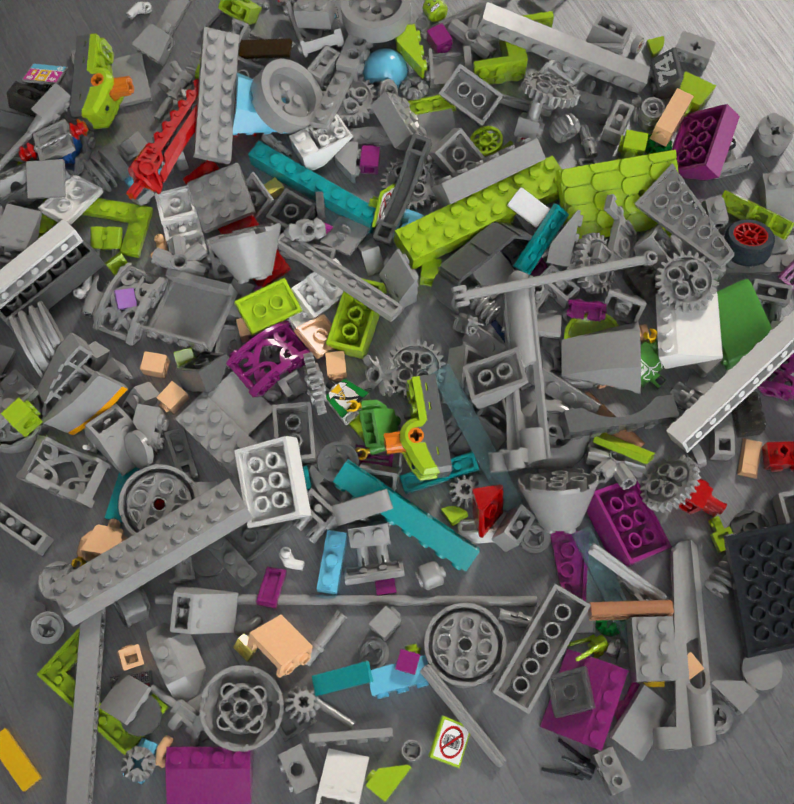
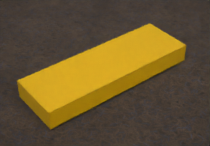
M4 728L0 731V760L21 790L25 792L42 777L9 730Z

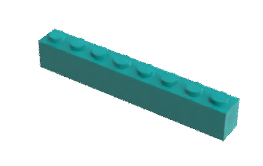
M260 141L255 144L248 154L250 164L257 169L276 178L278 181L315 202L316 192H322L325 208L339 216L341 215L370 228L369 233L371 234L376 228L372 227L376 208L369 206V203Z
M349 459L333 480L336 483L335 487L342 492H349L352 494L353 499L387 489L393 508L380 513L385 516V521L393 526L396 524L401 527V531L407 536L411 537L413 535L419 539L418 543L423 547H431L435 550L434 553L441 559L447 558L451 561V565L458 570L463 569L467 571L480 552L478 546Z

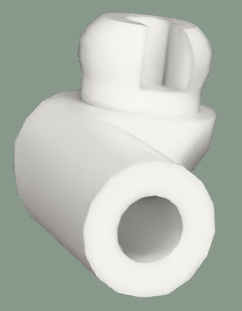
M137 2L126 15L133 20L138 14L150 13L152 6L149 2Z
M92 275L83 282L81 288L74 289L73 294L78 299H85L92 284Z
M282 547L279 557L286 568L303 571L305 561L294 559L291 549L289 547Z

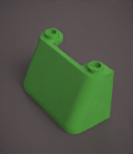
M749 279L741 280L717 291L723 360L720 363L725 366L726 370L732 369L743 356L747 355L772 330Z

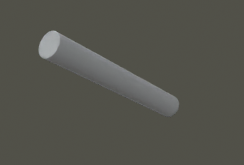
M320 698L316 702L321 710L352 729L355 724L353 720Z

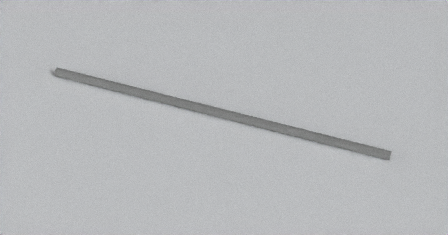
M156 594L155 603L173 604L174 594ZM238 594L237 604L257 605L258 594ZM280 595L277 605L450 606L458 603H472L479 606H537V597Z

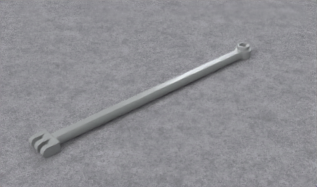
M649 250L641 256L466 290V286L461 285L451 288L452 293L460 292V294L453 296L454 300L462 299L461 302L455 303L456 308L468 306L470 299L639 265L651 267L657 262L658 257L653 258L657 254Z

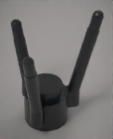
M558 739L560 744L581 759L577 762L564 755L561 757L575 766L574 771L577 774L541 767V770L576 778L580 781H583L584 778L591 780L596 765L590 762L591 759L583 756L562 739Z

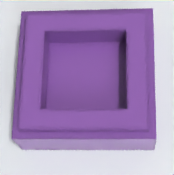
M134 288L114 291L117 310L137 306Z

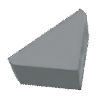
M374 238L362 241L357 246L367 276L379 274L384 268V263L378 244Z

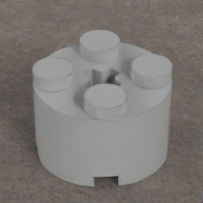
M771 113L760 120L752 135L755 151L765 157L781 155L793 138L794 125L777 113Z

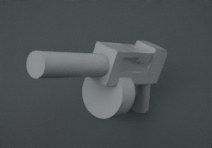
M176 61L170 64L174 70L171 78L176 79L174 83L164 77L158 83V86L166 92L167 98L154 115L157 121L161 120L169 108L168 102L171 99H178L177 92L180 89H186L193 82V75L182 70Z
M153 684L150 687L152 688L151 692L172 708L170 712L174 716L169 721L168 727L175 732L185 723L188 725L185 731L191 735L190 746L198 747L200 732L204 729L199 712L182 699L176 701L159 686Z

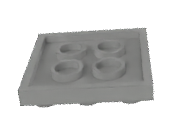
M238 162L188 182L205 234L256 213Z

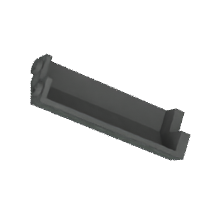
M0 109V157H3L27 132L35 117ZM88 130L87 136L80 135L83 147L80 154L75 158V164H65V168L70 174L79 175L86 170L83 162L89 161L96 144L94 131ZM32 137L27 143L36 146L34 137ZM18 153L11 159L23 162ZM39 156L37 160L30 158V161H40Z

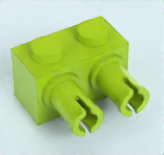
M626 130L625 136L621 135L618 145L619 159L644 155L649 133Z

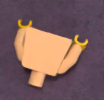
M110 519L107 526L98 524L92 531L81 537L76 552L78 556L72 560V566L77 567L78 561L81 562L80 566L86 564V561H91L128 539L124 534V530L119 528L121 525L120 521Z

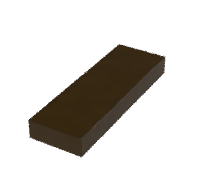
M290 38L241 40L239 57L244 59L290 58L292 40Z

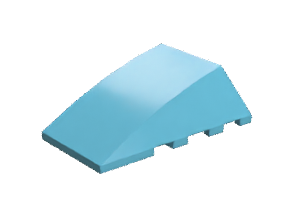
M236 73V105L233 119V135H238V133L253 135L254 133L271 134V132H277L263 122L253 106L252 101L254 99L251 92L253 79L240 73ZM281 97V100L286 103V98Z

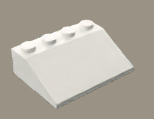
M682 290L677 291L681 296L686 295ZM717 292L712 294L714 297L712 301L708 300L706 306L701 303V308L698 310L694 306L692 312L689 310V307H686L685 311L682 312L681 306L674 310L675 304H671L668 307V300L661 301L663 294H656L658 353L665 369L723 358Z
M284 436L234 450L243 502L253 519L247 522L248 528L311 516L296 437Z

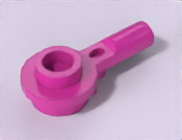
M632 682L624 700L618 701L614 713L615 718L618 720L638 690L639 683Z

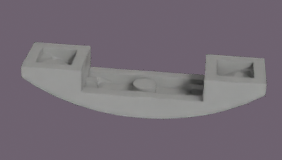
M311 465L309 468L312 480L322 497L331 506L342 503L326 488L331 481L325 479L319 472V469ZM365 517L358 521L368 523L370 519Z

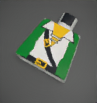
M346 379L342 380L338 385L332 380L325 385L326 391L329 392L326 395L327 402L345 426L358 416L359 411L362 410L360 408L354 412H347L346 410L353 409L354 405L346 402L356 400L358 403H361L363 400H371L367 391Z

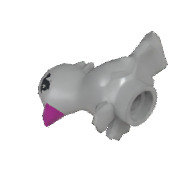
M315 218L314 221L301 219L296 224L290 223L288 228H285L284 235L290 238L291 241L298 239L300 242H308L313 239H321L333 229V226L324 223L318 218Z

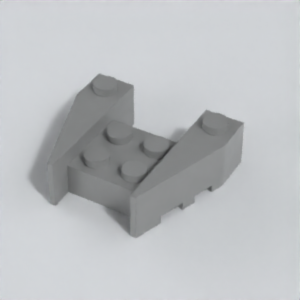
M72 332L58 346L37 388L46 404L54 396L60 399L65 392L72 393L81 381L86 383L95 372L84 365L94 353L85 340ZM111 358L99 371L109 376L120 369L128 382L133 379L126 366L114 358Z

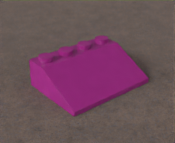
M728 104L692 112L683 118L672 150H676L678 172L682 178L709 180L720 177L740 118Z
M638 480L635 485L625 490L618 483L596 490L586 510L606 552L627 567L672 547L654 511L642 501L643 498L640 494L643 492L640 490L641 486Z
M567 649L559 673L583 666L587 667L595 709L555 718L550 697L540 727L602 751L629 670L591 656H587L577 662L575 658L582 653Z
M166 747L167 804H252L253 750L241 752L231 751L223 747Z

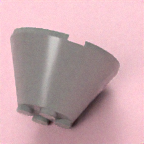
M276 222L277 224L275 225L268 223L232 231L230 234L206 239V242L238 281V284L249 282V280L254 278L261 280L272 275L281 224Z
M565 467L556 471L538 469L537 474L530 475V472H527L518 478V486L538 523L543 528L544 533L549 534L556 531H564V533L568 534L576 532V528L580 526L599 483V476L596 473L591 472L590 475L584 473V469Z

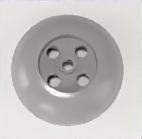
M545 397L547 420L549 421L548 432L551 458L533 468L536 470L556 471L565 467H572L585 455L590 435L583 436L579 440L564 439L558 417L564 410L574 408L560 400ZM534 400L527 404L521 410L525 416H531L536 408L537 401ZM557 440H562L564 445L562 447L557 446Z
M232 666L216 674L206 685L201 696L200 720L207 735L219 746L231 751H249L264 745L274 736L283 718L284 702L278 684L268 673L252 666ZM243 689L249 692L246 698L240 697V691ZM272 701V706L270 707L272 716L270 717L267 712V704ZM225 703H231V711H224L223 706ZM240 705L246 706L244 713L239 712L238 708ZM258 705L262 711L260 714L255 715L252 709ZM243 719L245 721V726L243 728H237V720Z

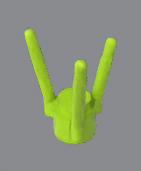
M593 634L586 638L570 641L567 647L590 642L588 643L589 650L575 658L578 662L590 654H593L594 656L592 657L596 659L604 655V651L608 649L609 644L603 635L596 637Z

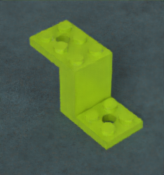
M553 11L523 15L526 18L552 28ZM499 39L498 43L502 57L473 62V73L488 84H502L507 81L524 79L528 58L526 49Z

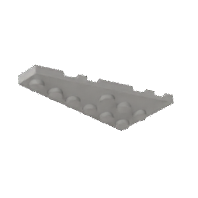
M673 163L635 203L636 208L696 252L706 256L707 260L712 261L721 270L735 256L733 250L719 233L715 224L708 217L706 211L686 185L685 180L680 176Z

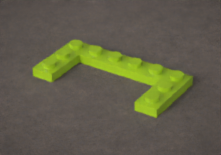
M97 198L81 215L129 223L120 253L125 256L140 258L153 214V208ZM42 214L38 239L53 228L57 221Z
M80 627L37 673V676L73 709L76 680L68 672L77 663ZM152 694L151 696L159 702L163 716L169 709V706L155 694ZM99 708L97 731L125 756L126 752L136 747L141 738L145 736L138 737L129 734L123 729L118 719Z

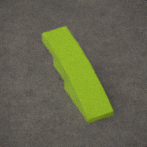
M724 190L721 196L724 198L727 213L741 220L761 222L768 226L774 235L787 240L794 227V222L727 190Z

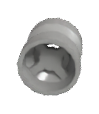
M413 739L404 742L401 749L403 757L408 761L419 759L422 754L421 744Z

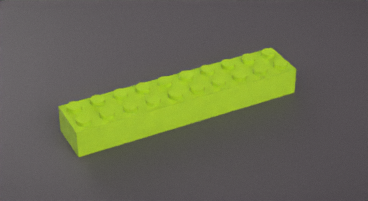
M552 155L395 230L393 241L401 253L407 255L410 262L408 265L411 270L416 269L433 259L465 245L491 223L512 222L517 213L509 208L507 204L521 187L544 205L559 199L555 170H560L561 167Z

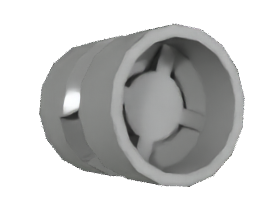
M649 97L643 101L637 117V123L642 129L647 131L654 130L663 114L665 106L659 98Z

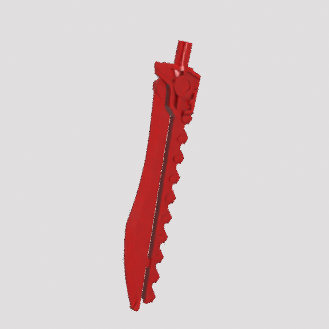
M199 79L193 81L194 90L189 89L186 91V100L178 101V111L173 110L170 112V122H162V132L153 134L154 143L149 142L145 144V147L129 166L128 172L133 178L134 183L126 194L131 200L132 198L136 200L144 188L161 194L162 183L166 182L180 154L195 133L197 104L162 156L163 149L198 98ZM163 160H164V166H163V168L161 169L160 173L158 174V171H159V169H160V167H161V165H162V162H163Z

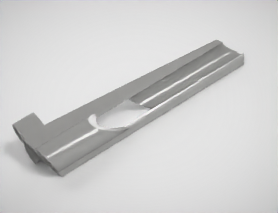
M692 540L676 542L670 550L674 608L673 625L678 680L674 681L675 727L653 728L654 750L683 751L687 748L705 746L716 742L698 550ZM694 638H698L700 663L704 667L701 671L703 684L701 689L693 687L690 684L686 644Z

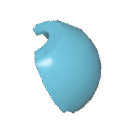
M380 48L370 53L367 61L364 63L365 81L370 80L372 84L374 82L380 83L385 79H391L399 88L401 82L405 81L408 69L405 59L396 50L390 48Z

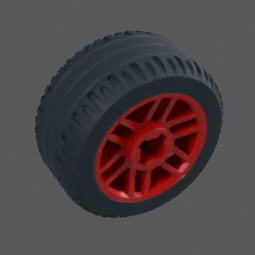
M740 220L732 223L727 228L724 239L735 255L731 261L748 267L765 263L770 258L775 244V236L771 229L755 220Z

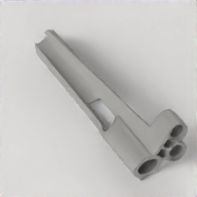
M514 271L506 282L531 278L533 276L522 271ZM534 287L504 293L505 351L519 347L524 368L533 364L537 404L533 414L525 416L521 411L519 389L506 397L507 450L488 453L491 473L533 468L551 458Z

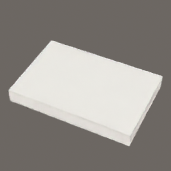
M72 175L71 178L66 180V197L48 198L38 209L42 214L57 222L64 219L71 225L103 193V189L78 175Z

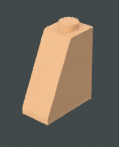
M677 88L657 122L650 139L666 147L681 124L694 96Z

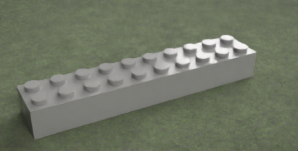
M228 478L50 584V587L63 616L75 626L250 521L253 517Z

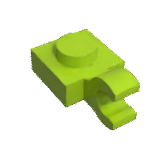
M716 516L708 520V523L715 532L710 534V537L718 553L726 550L723 536L733 534L730 526L724 528L720 517Z

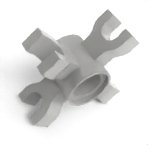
M370 355L365 356L363 361L369 368L366 375L367 380L360 383L358 387L371 393L378 385L382 396L387 394L388 397H392L396 391L390 385L392 379L391 372L401 366L397 359L392 361L391 358H388L380 366L377 356L373 358Z

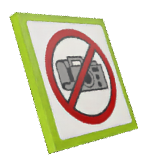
M393 183L382 190L379 197L373 196V199L370 198L369 206L376 208L372 227L378 225L396 184Z
M441 716L428 757L460 768L470 733L462 723Z

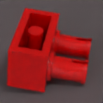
M794 441L766 442L762 446L764 470L771 469V472H781L783 469H790L794 472Z
M703 479L697 480L700 485L694 487L695 493H690L692 498H686L685 505L679 504V509L689 515L702 510L713 518L717 514H722L727 507L726 503L712 496L714 489Z

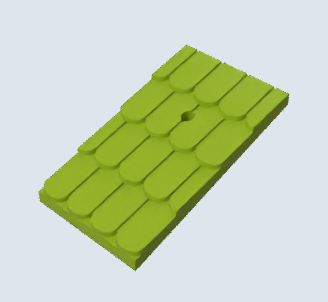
M676 150L555 170L560 206L569 214L563 223V227L577 210H581L580 215H583L581 227H577L576 234H579V239H582L583 235L589 233H600V236L604 235V238L610 237V230L613 227L614 219L604 210L607 195L610 194L616 196L617 200L615 202L617 206L623 208L625 220L631 222L636 232L649 230L656 226L658 223L636 208L635 203L672 163L678 171Z

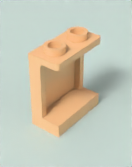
M282 615L251 631L247 646L252 651L259 648L277 667L276 675L279 678L285 674H290L296 667L305 665L311 658L313 648Z

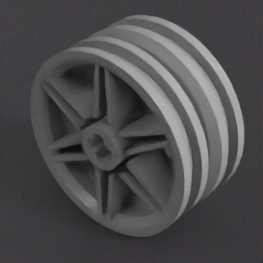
M39 301L37 302L38 307L35 308L33 305L28 307V315L21 310L18 312V317L14 315L9 316V321L24 352L42 379L58 346L65 339L44 303Z

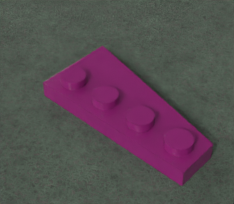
M556 531L555 533H550L560 587L586 602L589 532L576 531L575 533L568 534L564 533V531Z

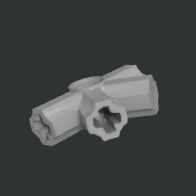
M474 14L470 16L468 26L458 19H454L450 23L447 31L462 42L463 47L471 46V52H475L484 60L493 58L497 49L491 44L499 42V38L476 30L480 15Z
M173 236L169 239L170 252L157 247L152 254V264L205 278L209 274L210 266L199 262L208 253L198 241L187 249L185 237ZM181 262L184 263L183 266H180V267L177 266L178 263H181Z
M588 447L584 457V463L597 466L593 472L599 476V483H606L614 476L623 490L635 485L637 481L635 477L642 478L646 464L612 450L607 452Z

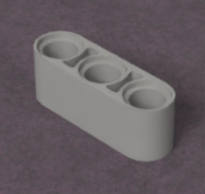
M387 489L331 506L337 526L393 508Z

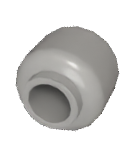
M431 561L418 567L416 577L420 587L431 590L443 585V577H446L443 565L439 566L437 562Z

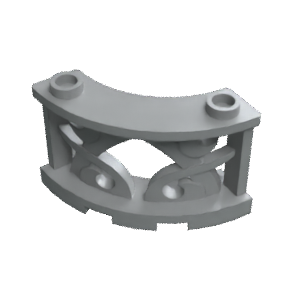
M284 0L285 5L282 7L285 16H289L298 42L296 45L299 54H303L306 58L308 57L307 53L323 49L326 45L329 47L337 45L338 48L344 46L342 32L336 19H334L331 29H320L318 35L310 34L304 31V28H297L292 3L297 2V0Z
M128 262L125 266L119 268L118 273L109 284L98 310L93 315L92 321L94 322L93 329H99L133 346L142 339L144 330L140 327L141 325H146L149 318L146 314L149 308H154L163 297L169 278L163 275L161 277L154 276L133 267V264ZM134 288L135 296L140 302L139 306L127 308L123 313L121 310H117L114 291ZM141 289L142 293H146L145 296H140ZM132 312H134L135 315H134V317L131 319L130 316H129V314L132 313ZM107 315H111L110 323H114L118 318L115 327L105 324ZM121 326H123L128 331V333L119 330Z
M49 434L45 436L38 435L25 464L18 471L16 477L37 488L51 489L49 493L57 497L66 498L76 504L92 508L95 502L92 499L106 470L110 469L112 465L106 463L107 459L100 455L94 457L56 442L57 439ZM43 444L52 448V453L50 454L43 451L44 456L48 459L46 461L38 457ZM59 451L65 453V455L59 456ZM37 460L40 464L29 472L33 463ZM72 461L78 471L79 478H70L61 487L58 486V474L52 466ZM96 466L94 471H89V468ZM47 469L53 474L50 480L45 479V476L49 474L46 471ZM79 482V485L75 484L73 490L69 488L70 484Z

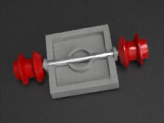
M63 119L34 133L33 137L36 146L27 143V148L25 149L20 146L19 157L23 162L30 161V158L37 160L38 156L40 161L57 160L76 151L72 137L79 140L81 134L87 136L88 127L84 121L77 119V124L75 125L71 122L68 124Z

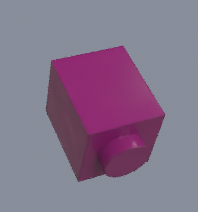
M443 23L427 30V42L435 53H447L452 49L453 39Z
M362 145L360 173L378 175L381 156L380 147Z

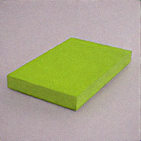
M285 278L234 302L251 336L302 312Z

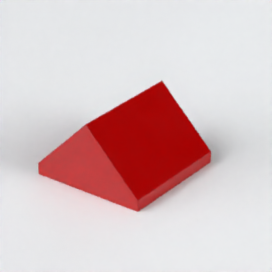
M498 484L472 489L473 519L481 538L486 535L503 514V485Z

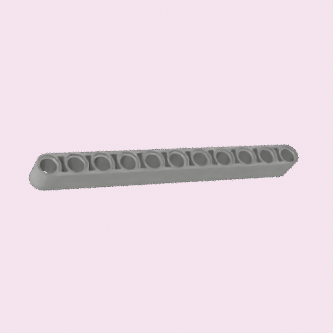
M106 607L80 622L66 804H92Z

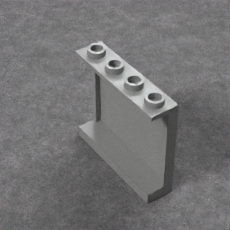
M168 269L165 275L170 279V282L149 327L141 325L140 328L151 339L156 340V338H160L169 344L175 342L183 348L189 346L201 353L203 351L212 352L238 292L229 283Z

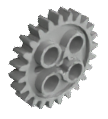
M533 73V75L528 74L522 83V90L525 91L524 94H529V98H534V101H540V104L553 105L554 108H557V106L562 109L564 107L568 109L574 107V105H577L581 95L577 87H573V84L568 83L567 80H561V77L555 78L554 75L549 76L547 73L545 75L541 73L538 75L536 73Z
M364 77L357 81L353 80L336 113L343 123L347 122L348 126H350L351 122L357 125V120L363 123L364 117L369 119V113L374 114L370 105L378 97L377 91L374 90V85H370V80L364 81ZM324 86V91H322V95H323V96H324V94H325V92H326L328 86Z
M403 155V160L396 157V163L390 161L391 168L385 167L386 173H382L381 185L383 186H381V190L397 182L405 155ZM427 160L422 170L423 176L418 180L407 209L411 210V207H413L417 211V206L424 209V203L430 205V199L435 200L431 187L436 185L435 181L439 180V175L436 174V168L432 169V163L426 164ZM416 190H422V191H423V192L420 193V194L415 193Z
M600 233L583 235L582 239L578 240L579 244L575 245L577 251H574L576 258H573V261L576 262V265L573 266L574 269L601 264V262L592 259L595 244L603 243L606 247L608 245V239L604 240V235L600 236ZM613 271L579 277L578 283L582 282L581 288H586V292H590V294H602L608 291L607 288H611L610 283H614L612 276H616Z
M681 251L680 256L673 253L672 259L667 256L666 263L661 262V268L657 269L656 273L658 275L655 276V281H658L655 284V288H660L657 295L663 294L661 301L668 300V307L671 304H675L674 310L681 306L682 312L685 311L686 307H689V310L692 312L694 306L699 310L701 303L706 306L708 300L712 301L714 297L712 294H716L717 289L715 287H718L719 284L718 281H715L719 275L713 274L716 267L710 268L712 261L706 263L704 262L706 256L700 259L698 258V252L695 256H692L691 251L687 255H684V252ZM687 267H693L696 271L690 272ZM675 274L678 276V278L672 279L669 275ZM701 283L704 288H697L695 284ZM682 290L686 295L681 296L677 291Z
M410 339L409 345H406L403 341L402 348L396 345V352L390 351L391 357H387L386 360L388 358H391L392 361L397 359L401 365L398 369L391 372L392 379L390 383H393L391 386L394 389L398 388L397 395L403 392L404 398L407 397V380L404 381L400 377L408 375L410 377L408 380H411L416 354L419 355L416 376L435 374L437 386L441 388L440 382L445 380L442 375H446V370L442 368L446 367V363L442 362L444 360L443 355L438 356L440 353L439 349L433 351V344L427 347V341L422 345L419 339H417L416 344H413V341ZM404 357H410L412 359L410 362L407 363L402 361ZM429 359L431 362L429 364H423L421 360Z
M312 352L305 353L303 356L306 366H303L308 396L310 395L312 405H316L318 415L327 413L325 406L327 398L323 375L320 372L318 363L314 361Z
M676 454L674 458L669 455L668 460L662 458L661 464L656 462V468H650L651 473L645 474L647 480L641 482L644 486L640 488L643 492L640 496L643 498L642 501L655 512L660 510L664 513L666 509L671 512L673 507L679 509V504L685 505V499L692 498L690 493L696 492L694 487L700 485L697 480L701 478L698 474L701 471L698 465L689 456L686 457L684 454L681 457Z

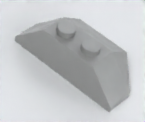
M162 623L146 631L149 648L172 697L176 701L182 699L188 702L198 696L206 666L192 635L170 632V624Z

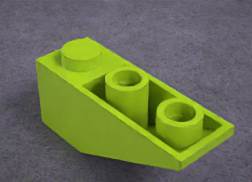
M409 24L405 27L406 30L395 38L397 52L403 56L405 61L421 78H424L427 63L426 59H422L424 49L423 45H419V41H421L420 31H416L415 24Z

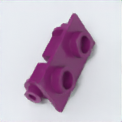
M568 299L569 308L567 309V316H570V318L584 320L585 313H588L587 320L599 322L605 320L607 304H603L600 301L586 302L582 299Z

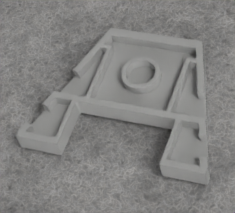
M614 194L607 195L604 210L614 219L613 227L610 230L609 244L607 247L603 243L595 244L592 256L593 260L601 263L635 257L633 247L639 240V236L631 222L625 220L623 208L617 206L615 202L617 198ZM632 267L624 268L622 270H632Z

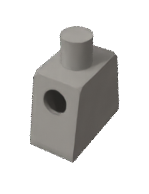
M165 20L160 28L149 24L133 41L132 45L137 51L142 52L143 55L164 67L175 44V41L169 35L173 26Z
M724 198L705 199L701 205L715 224L719 233L723 236L729 222Z

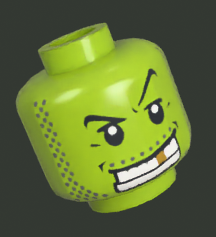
M425 0L423 3V12L431 22H438L446 18L448 6L443 0Z

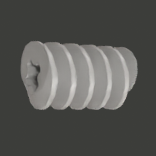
M479 284V285H477V286H475V287L473 286V287L469 288L468 290H470V289H475V288H480L481 285ZM491 296L470 299V309L475 310L476 316L480 315V320L485 321V325H488L498 317L501 307L494 308L495 300L490 303L488 302Z
M727 555L723 557V561L718 563L719 567L714 569V573L709 575V579L704 582L706 588L720 598H723L722 592L725 594L730 593L726 588L727 586L732 588Z

